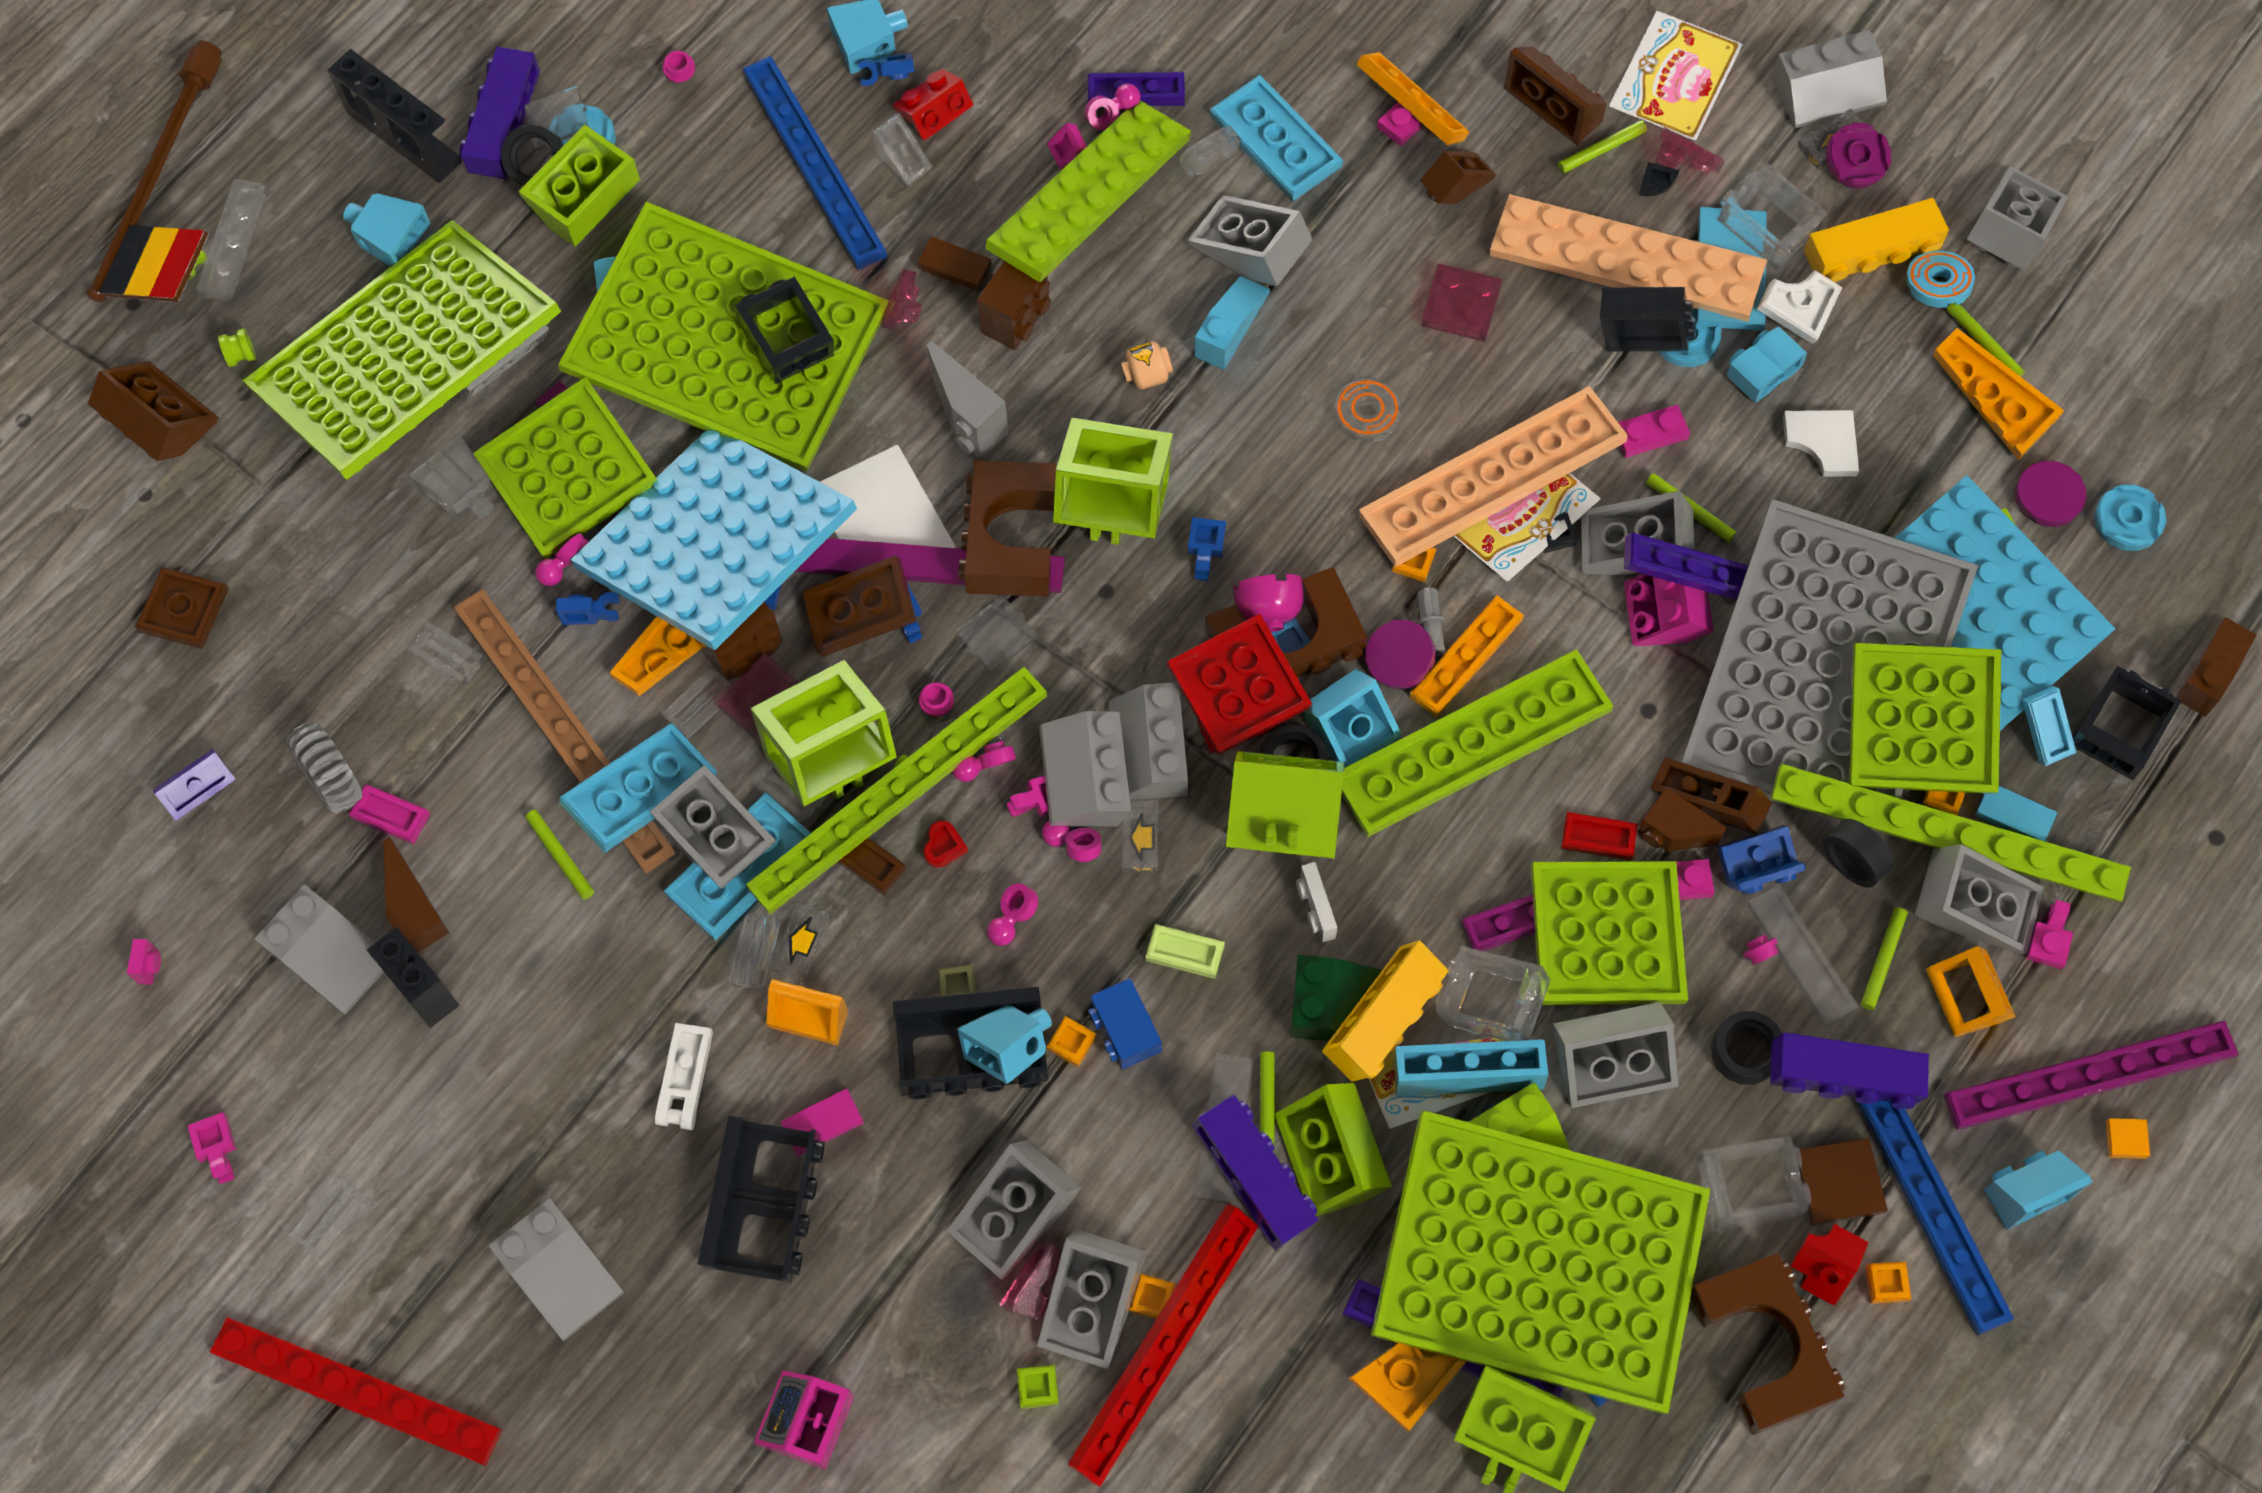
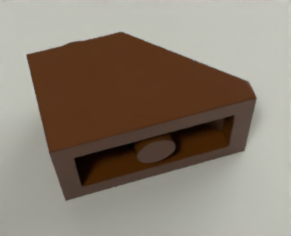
M1443 151L1420 181L1428 189L1426 191L1427 195L1436 203L1457 204L1492 181L1496 174L1476 152Z
M1666 788L1643 818L1638 832L1642 834V838L1652 847H1661L1665 851L1670 852L1717 846L1727 828L1669 788Z

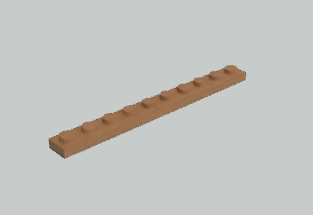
M481 589L453 607L579 783L610 764L484 589ZM653 821L622 841L645 874L675 855L673 848Z

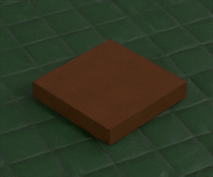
M161 567L135 628L140 633L203 649L229 588L225 583Z
M1869 1138L1798 1149L1794 1152L1811 1225L1884 1214L1888 1211Z

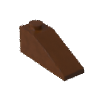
M2225 617L2175 698L2181 700V703L2206 717L2224 695L2257 635Z
M1666 757L1650 788L1660 795L1666 788H1669L1713 819L1754 834L1759 832L1772 804L1759 787Z
M389 837L383 841L386 917L393 927L387 933L397 927L418 953L448 935L449 931L399 849Z

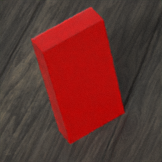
M1566 812L1561 849L1632 861L1638 823Z

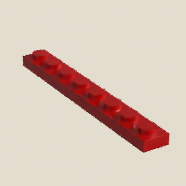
M1226 1204L1067 1465L1090 1483L1101 1487L1259 1227L1236 1206Z
M228 1317L209 1352L217 1357L485 1467L502 1433L500 1428Z

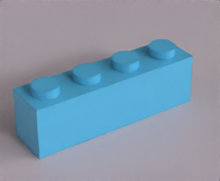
M1545 1040L1396 1046L1393 1061L1396 1096L1520 1091L1534 1082L1540 1090H1544L1548 1077Z

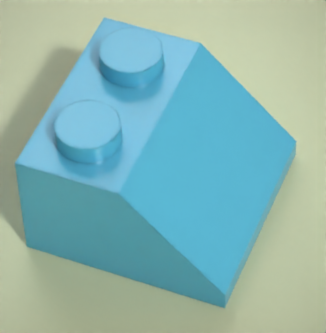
M1354 669L1311 698V708L1302 712L1309 728L1318 733L1326 745L1327 753L1334 761L1344 762V768L1387 747L1402 737L1376 679L1357 669Z
M2059 1150L2047 1156L2044 1151H2040L2023 1160L2026 1166L2016 1171L2011 1166H2008L1991 1175L1993 1182L1984 1191L2006 1230L2071 1200L2093 1181L2085 1171Z

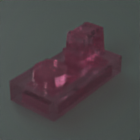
M1664 128L1659 136L1662 145L1656 160L1666 167L1675 169L1685 155L1693 160L1691 164L1693 168L1708 175L1710 170L1719 174L1725 163L1721 157L1667 128Z
M903 269L887 298L889 300V307L885 313L882 327L893 330L895 325L900 324L901 321L915 324L919 319L922 304L916 302L919 292V286L914 285L917 272Z
M1039 1242L999 1306L1009 1313L1020 1316L1025 1314L1039 1321L1046 1312L1049 1299L1039 1289L1042 1284L1044 1285L1046 1281L1051 1280L1056 1275L1062 1251L1053 1244Z

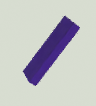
M1184 72L1088 73V102L1096 96H1105L1113 99L1116 90L1121 85L1132 84L1138 88L1141 95L1140 100L1149 106H1185Z

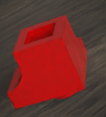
M1836 1224L1832 1226L1829 1233L1825 1236H1816L1809 1233L1791 1264V1267L1806 1275L1800 1288L1835 1306L1857 1273L1869 1242Z

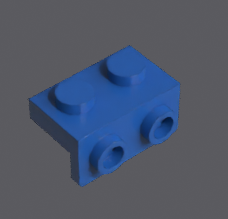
M1785 825L1717 846L1727 886L1741 891L1742 894L1758 892L1763 889L1762 884L1775 880V883L1792 881L1797 878L1796 873L1806 870L1804 862L1797 860L1789 827Z

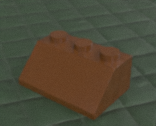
M1533 46L1515 47L1510 51L1504 90L1570 141L1578 145L1603 121L1607 103L1603 101L1597 92L1590 91L1582 85L1572 73L1565 72L1556 65L1550 56L1539 52Z
M150 361L100 370L88 405L96 410L103 419L112 423L123 432L126 438L135 442L146 451L148 456L157 461L183 456L217 423L219 418Z

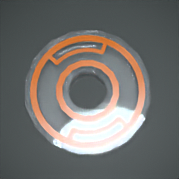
M1359 378L1347 383L1339 391L1334 402V419L1339 430L1348 438L1356 441L1360 439L1366 440V442H1377L1387 438L1396 430L1401 417V401L1396 391L1386 382L1375 378ZM1363 405H1371L1377 412L1372 416H1364L1358 409Z

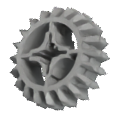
M311 721L305 725L302 724L286 736L287 747L291 751L297 765L330 812L337 814L343 810L346 811L362 799L361 787L333 740L330 739L319 723Z

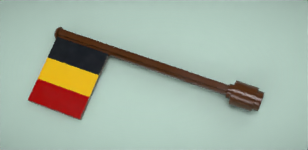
M200 40L196 45H193L179 72L184 87L91 288L86 290L87 296L93 301L102 302L106 297L179 302L209 234L205 230L136 225L197 92L202 89H210L222 63L221 50L210 42Z

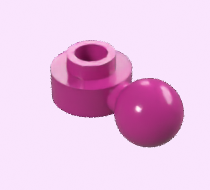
M1123 84L1116 90L1113 99L1105 96L1092 98L1087 103L1084 112L1088 124L1097 130L1105 131L1119 118L1120 109H1133L1139 104L1141 95L1138 88L1132 84ZM1099 107H1104L1103 116L1096 117V110Z
M581 533L575 535L558 551L554 559L542 560L537 565L535 570L537 580L545 586L558 584L563 577V569L573 564L570 559L589 541Z
M1004 741L983 747L985 754L978 757H967L956 766L952 773L959 781L970 782L978 776L981 770L1016 760L1013 746L1005 747Z
M1047 821L1042 828V838L1046 844L1052 847H1060L1065 844L1067 855L1076 861L1089 862L1101 854V835L1094 829L1077 828L1070 831L1069 826H1050V821Z
M1021 883L1013 884L1005 890L1000 903L1003 916L992 920L987 927L989 940L997 946H1005L1011 943L1016 933L1015 922H1024L1030 919L1037 910V893Z

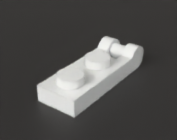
M675 1023L655 1114V1125L668 1126L669 1123L680 1125L681 1129H694L697 1106L713 1036L711 1028ZM673 1099L685 1100L683 1110L672 1109Z

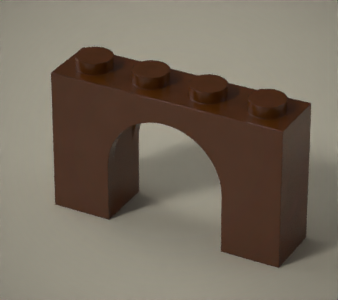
M974 461L973 474H967L966 492L971 494V502L964 503V522H969L968 530H962L961 550L966 551V559L959 560V580H965L967 594L1049 597L1051 578L1050 548L1006 546L995 541L986 530L997 516L1008 511H1054L1057 463Z
M1334 567L1302 578L1304 602L1315 623L1317 632L1305 647L1294 652L1283 653L1298 679L1300 676L1310 672L1312 674L1322 673L1330 668L1331 664L1341 660L1345 662L1353 661L1366 651L1368 637ZM1237 604L1206 615L1205 631L1209 639L1246 620L1238 609Z
M1779 1253L1693 1286L1690 1296L1704 1328L1741 1313L1760 1312L1773 1317L1781 1323L1791 1338L1793 1361L1787 1374L1778 1380L1747 1391L1737 1398V1402L1752 1435L1837 1403L1844 1397L1842 1392L1845 1389L1843 1379L1836 1368H1831L1825 1355L1828 1353L1826 1342L1820 1332L1815 1333L1809 1321V1318H1811L1809 1305L1803 1296L1798 1297L1792 1284L1795 1282L1792 1268L1787 1261L1782 1262Z

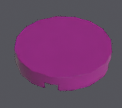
M1857 122L1845 125L1830 138L1826 146L1825 161L1830 173L1838 182L1850 188L1863 189L1874 185L1885 175L1891 165V148L1888 140L1882 133L1879 134L1875 131L1873 126Z
M2042 461L2032 464L2022 473L2015 487V501L2021 513L2027 518L2030 516L2036 520L2037 524L2045 527H2059L2069 524L2082 511L2086 501V486L2081 476L2070 466L2058 461Z
M1393 620L1383 624L1372 634L1366 646L1365 660L1369 672L1380 683L1392 689H1407L1425 679L1424 676L1428 673L1429 669H1432L1435 663L1436 648L1432 637L1420 624L1410 620Z

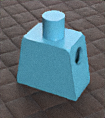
M863 0L827 8L830 28L850 74L864 69L858 68V61L862 59L878 60L880 57L894 53L896 48L893 33L908 28V23L902 9L885 15L879 0Z
M378 193L373 194L364 207L349 203L343 214L344 220L352 224L351 232L356 243L389 267L393 266L415 248L430 225V220L423 205Z
M1011 1005L999 1008L957 1029L964 1058L1007 1084L1045 1054L1046 1046L1042 1032L1052 1026V1021L1049 1014L1043 1008H1038L1029 1015Z

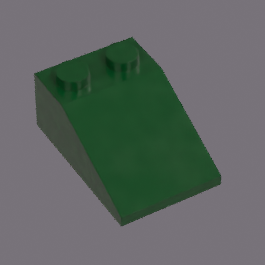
M1298 955L1291 1038L1329 1041L1382 969L1337 958Z

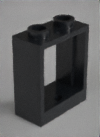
M795 276L786 281H776L767 290L757 295H747L735 305L736 321L774 384L834 356V339ZM794 299L815 336L775 355L753 318Z
M1685 287L1602 288L1600 321L1607 352L1688 351L1689 338H1695L1696 318L1693 317V300H1687Z
M2117 665L2107 678L2073 737L2075 748L2125 777L2134 780L2146 765L2182 701L2175 698L2169 690L2156 687L2141 679L2140 675L2136 672L2123 669ZM2112 691L2158 716L2140 751L2093 725Z
M397 927L367 949V952L430 1028L460 1006Z

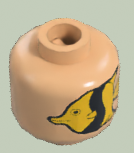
M1154 341L1129 348L1126 352L1127 361L1121 363L1126 382L1133 381L1140 390L1167 382L1168 373L1173 372L1166 347H1160Z

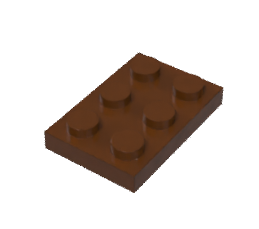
M896 555L802 591L816 651L822 657L916 622L902 561Z

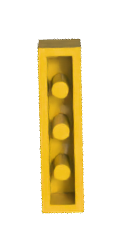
M1930 198L1811 233L1804 248V253L1813 271L1816 270L1833 282H1838L1850 274L1861 271L1862 273H1868L1884 264L1891 262L1899 264L1911 256L1938 251L1947 237L1949 228L1934 198Z
M1420 940L1400 946L1323 1048L1322 1052L1351 1082L1365 1078H1374L1383 1069L1384 1063L1382 1061L1387 1054L1395 1050L1396 1046H1399L1404 1040L1402 1034L1407 1027L1414 1024L1422 1016V1007L1426 1001L1434 997L1443 986L1441 981L1449 970Z

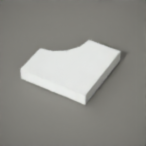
M1816 270L1800 283H1784L1774 279L1769 283L1757 310L1813 344L1818 340L1842 287Z
M1853 410L1784 412L1783 425L1786 447L1797 448L1811 455L1819 465L1822 477H1853L1858 475L1859 465Z

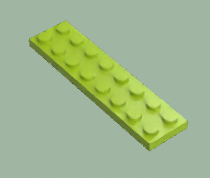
M1140 100L1138 105L1133 109H1127L987 239L985 249L1038 282H1041L1190 140L1191 130Z
M1576 649L1344 768L1342 796L1368 838L1612 712L1614 706Z

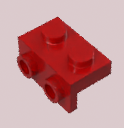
M942 69L930 74L926 81L915 89L906 91L901 96V99L892 105L896 114L911 122L919 137L926 140L973 106V102L963 80Z

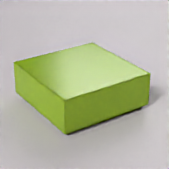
M1055 1365L1017 1369L1021 1409L1059 1405Z

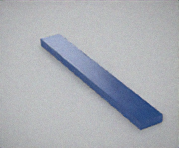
M772 56L742 68L745 78L857 270L886 258L887 252Z
M1878 1101L1874 1104L1857 1102L1976 1335H1981L2014 1320L1906 1110L1894 1108L1891 1106V1102Z

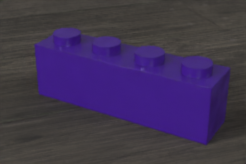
M497 46L493 59L490 58L486 66L487 77L484 85H481L478 89L476 110L469 117V132L466 140H462L459 148L460 158L463 159L468 173L506 179L507 173L502 166L501 160L502 146L509 133L519 126H523L540 73L534 52Z
M1785 1032L1772 1041L1770 1085L1782 1086V1090L1785 1092L1803 1093L1805 1090L1817 1091L1820 1097L1831 1099L1840 1098L1842 1095L1855 1097L1856 1102L1863 1104L1885 1101L1891 1102V1106L1898 1109H1912L1928 1097L1929 1054Z
M1233 1094L1199 1116L1191 1126L1276 1251L1319 1220L1315 1215L1317 1209L1310 1197L1306 1194L1302 1195L1294 1184L1296 1178L1290 1167L1286 1163L1281 1164L1274 1154L1275 1147L1270 1137L1263 1131L1259 1132L1253 1123L1254 1116L1249 1106L1243 1100L1238 1101Z

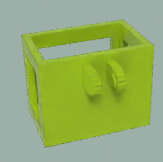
M1071 418L1056 468L1053 523L1091 528L1090 540L1092 541L1099 540L1102 530L1110 531L1111 544L1117 545L1120 543L1121 534L1155 539L1169 486L1173 433Z
M845 660L751 708L764 755L803 806L831 792L835 798L839 799L845 795L843 791L844 785L851 783L856 789L863 786V775L897 758L885 709Z
M1237 751L1234 761L1226 847L1335 859L1344 762Z
M1485 1365L1457 1427L1454 1440L1491 1457L1481 1483L1489 1486L1490 1482L1494 1480L1497 1466L1501 1462L1513 1468L1511 1474L1506 1478L1503 1493H1513L1521 1473L1527 1474L1564 1492L1596 1418L1592 1412L1511 1374Z

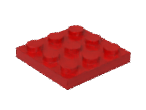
M1261 614L1167 661V667L1218 756L1312 706V702Z

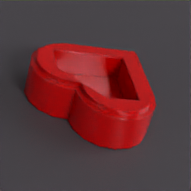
M939 820L930 826L928 830L929 841L923 849L924 858L930 866L941 868L968 852L967 846L950 822Z

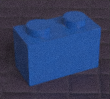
M1131 978L1091 996L1092 1008L1087 1011L1095 1029L1102 1028L1107 1037V1041H1104L1103 1045L1111 1062L1118 1060L1121 1069L1124 1070L1162 1052V1041Z

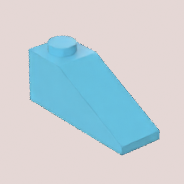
M1240 276L1210 310L1195 336V357L1225 370L1269 295L1270 289Z

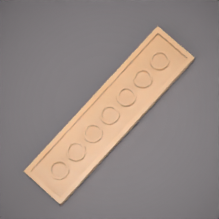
M1511 194L1508 196L1490 248V256L1612 288L1685 287L1687 300H1693L1694 309L1700 308L1746 322L1749 321L1767 263V259Z
M1588 386L1359 509V517L1393 565L1397 567L1627 442L1628 435L1592 388Z

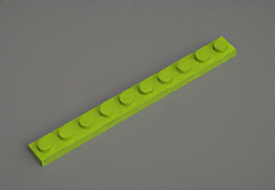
M1025 667L1021 668L746 884L748 890L768 914L771 915L951 773L960 762L974 755L1045 699L1047 691Z
M1780 764L1778 767L1770 800L1841 821L1843 819H1854L1875 831L1932 848L1962 844L2014 872L2115 902H2122L2131 870L2130 866L1863 787L1851 786L1849 783L1785 764Z

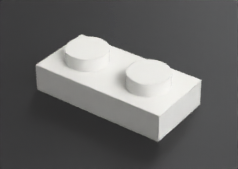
M1316 863L1302 865L1300 879H1296V884L1301 900L1307 899L1311 909L1310 912H1307L1310 928L1313 933L1319 932L1322 943L1336 939L1337 925Z

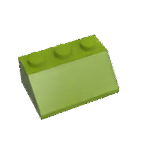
M584 125L518 192L550 230L576 247L640 181L634 158L587 125Z
M1535 1082L1469 1121L1472 1124L1570 1150L1556 1113Z
M1355 1083L1326 1084L1275 1113L1302 1194L1308 1195L1317 1209L1315 1215L1317 1217L1367 1201L1392 1187Z

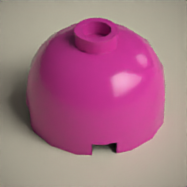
M1275 574L1242 580L1239 582V587L1233 586L1235 604H1237L1245 620L1261 614L1271 632L1281 631L1284 629L1283 624L1292 621L1301 611L1304 602V590L1300 575L1286 574L1287 581L1276 579Z

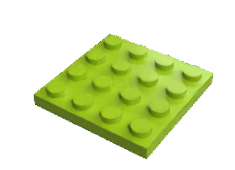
M585 377L473 453L545 559L555 555L575 535L579 533L584 535L628 505L635 497L652 488L653 483L657 481L651 469Z
M1855 643L1853 645L1849 784L1863 788L1983 794L1998 793L2002 650Z
M1676 861L1532 863L1531 880L1540 1005L1687 1003L1688 991Z

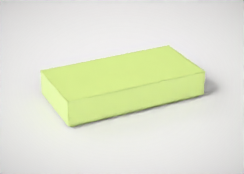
M1155 924L1145 959L1147 962L1216 979L1225 942Z

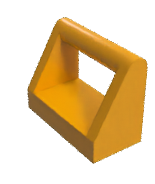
M1976 946L1926 968V972L1954 1037L2000 1024L2016 1017L1986 949ZM1970 965L1990 1013L1964 1023L1943 973Z
M772 979L768 989L766 1022L768 1028L838 1046L848 1015L844 998Z

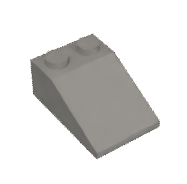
M2009 166L1966 240L1972 242L1979 250L1991 252L2002 258L2009 266L2019 267L2026 271L2049 234L2068 196Z
M1223 195L1187 241L1193 248L1252 281L1278 286L1313 239L1300 211Z
M930 341L926 346L931 377L956 437L955 441L965 453L970 454L972 452L981 460L1009 433L1005 401L933 341Z
M1681 491L1591 508L1581 516L1582 571L1584 574L1640 575L1641 573L1624 569L1625 536L1631 532L1695 550L1693 508Z
M705 765L650 811L656 825L720 889L725 887L776 842Z
M1962 844L1933 849L1915 915L1941 929L2019 954H2027L2044 887Z
M303 885L254 938L270 956L344 1015L348 1013L384 972L367 952V949L375 944V942L306 885Z
M1024 1140L1011 1143L947 1232L1002 1280L1006 1278L1061 1217L1082 1187L1029 1141Z
M550 1198L489 1245L509 1274L563 1341L624 1294L610 1273Z
M1075 1229L1065 1240L1037 1346L1109 1370L1129 1313L1147 1251Z

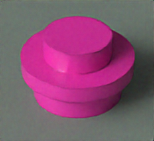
M674 51L666 56L663 63V72L668 80L681 83L689 80L694 75L695 64L693 59L685 52Z
M937 682L931 683L922 689L919 695V704L923 712L929 716H944L950 712L954 705V695L947 685Z
M1766 934L1761 935L1746 943L1748 950L1743 955L1745 958L1750 959L1752 965H1755L1779 953L1775 945L1778 941L1776 937L1768 940Z

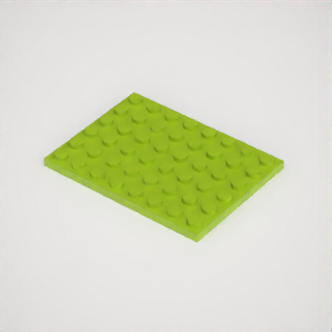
M646 202L558 364L559 371L579 379L585 377L593 385L702 430L717 431L721 436L739 439L775 459L807 473L889 309V300ZM795 276L834 339V356L774 384L736 321L735 305L747 295H757L767 290L774 282L779 280L786 281ZM794 299L753 318L775 355L815 336Z
M451 220L246 377L243 382L256 397L345 480H348L406 433L413 430L434 411L441 408L462 389L468 387L471 382L485 371L496 365L504 356L520 346L532 334L547 325L561 310L553 299Z
M1423 1110L1419 1113L1371 1336L1482 1366L1488 1365L1504 1372L1653 1412L1668 1414L1711 1189Z

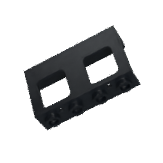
M351 48L327 70L347 114L439 184L462 163L459 154L432 135L445 122V119ZM351 91L357 94L354 98Z
M1039 986L893 1001L900 1071L899 1088L902 1096H909V1099L921 1100L929 1098L931 1093L945 1092L948 1096H959L968 1092L967 1089L982 1088L984 1092H997L1003 1090L1005 1085L1019 1084L1020 1088H1035L1040 1086L1041 1082L1048 1081L1046 1051L1043 1056L1032 1064V1068L1025 1069L1006 1084L964 1058L957 1030L967 1023L1008 1005L1029 1015L1038 1008H1041ZM948 1034L955 1036L959 1075L916 1079L913 1051L915 1039Z
M728 1115L698 1260L699 1266L706 1269L792 1283L793 1274L799 1275L803 1261V1253L798 1252L801 1237H807L810 1226V1215H806L808 1200H814L817 1191L818 1179L813 1177L815 1164L822 1162L825 1150V1141L820 1140L821 1135L817 1130L811 1129L808 1132L748 1122L742 1117ZM768 1141L807 1149L798 1191L754 1183L753 1173L758 1149L762 1142ZM756 1215L792 1222L784 1265L746 1260L738 1256L743 1222L747 1216Z

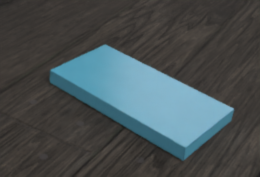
M1258 75L1210 109L1212 119L1292 202L1343 166V159L1261 75Z
M1700 207L1698 242L1766 259L1767 212ZM1766 267L1748 322L1698 308L1696 323L1701 327L1716 328L1718 325L1720 328L1764 331L1766 315L1757 310L1766 291Z
M671 722L560 796L559 803L605 853L654 820L650 811L703 765L715 777L717 771Z
M766 792L747 810L775 839L776 842L722 889L698 866L692 863L664 890L665 895L715 941L757 901L748 890L746 884L811 834L810 831Z

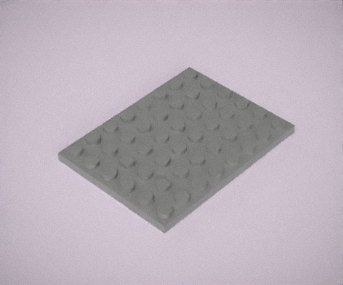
M1772 499L1682 763L1759 787L1762 792L1771 795L1780 764L1849 783L1853 645L1855 643L1951 647L1978 565ZM1866 788L1896 798H1901L1903 789Z

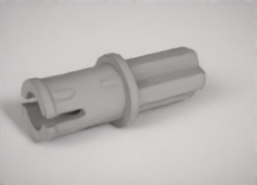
M1426 587L1417 593L1420 614L1417 624H1420L1432 637L1436 648L1435 657L1446 653L1442 630L1445 619L1441 617L1438 591L1435 588Z

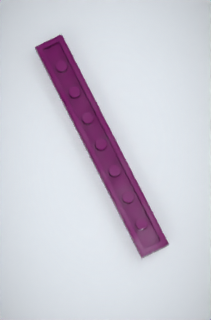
M828 538L794 572L843 576L896 555L902 561L906 581L965 585V580H959V560L966 559V551H962L960 548ZM1051 556L1050 592L1062 593L1065 557Z
M2224 1020L1947 1092L1944 1095V1099L1957 1131L2233 1059L2239 1053Z

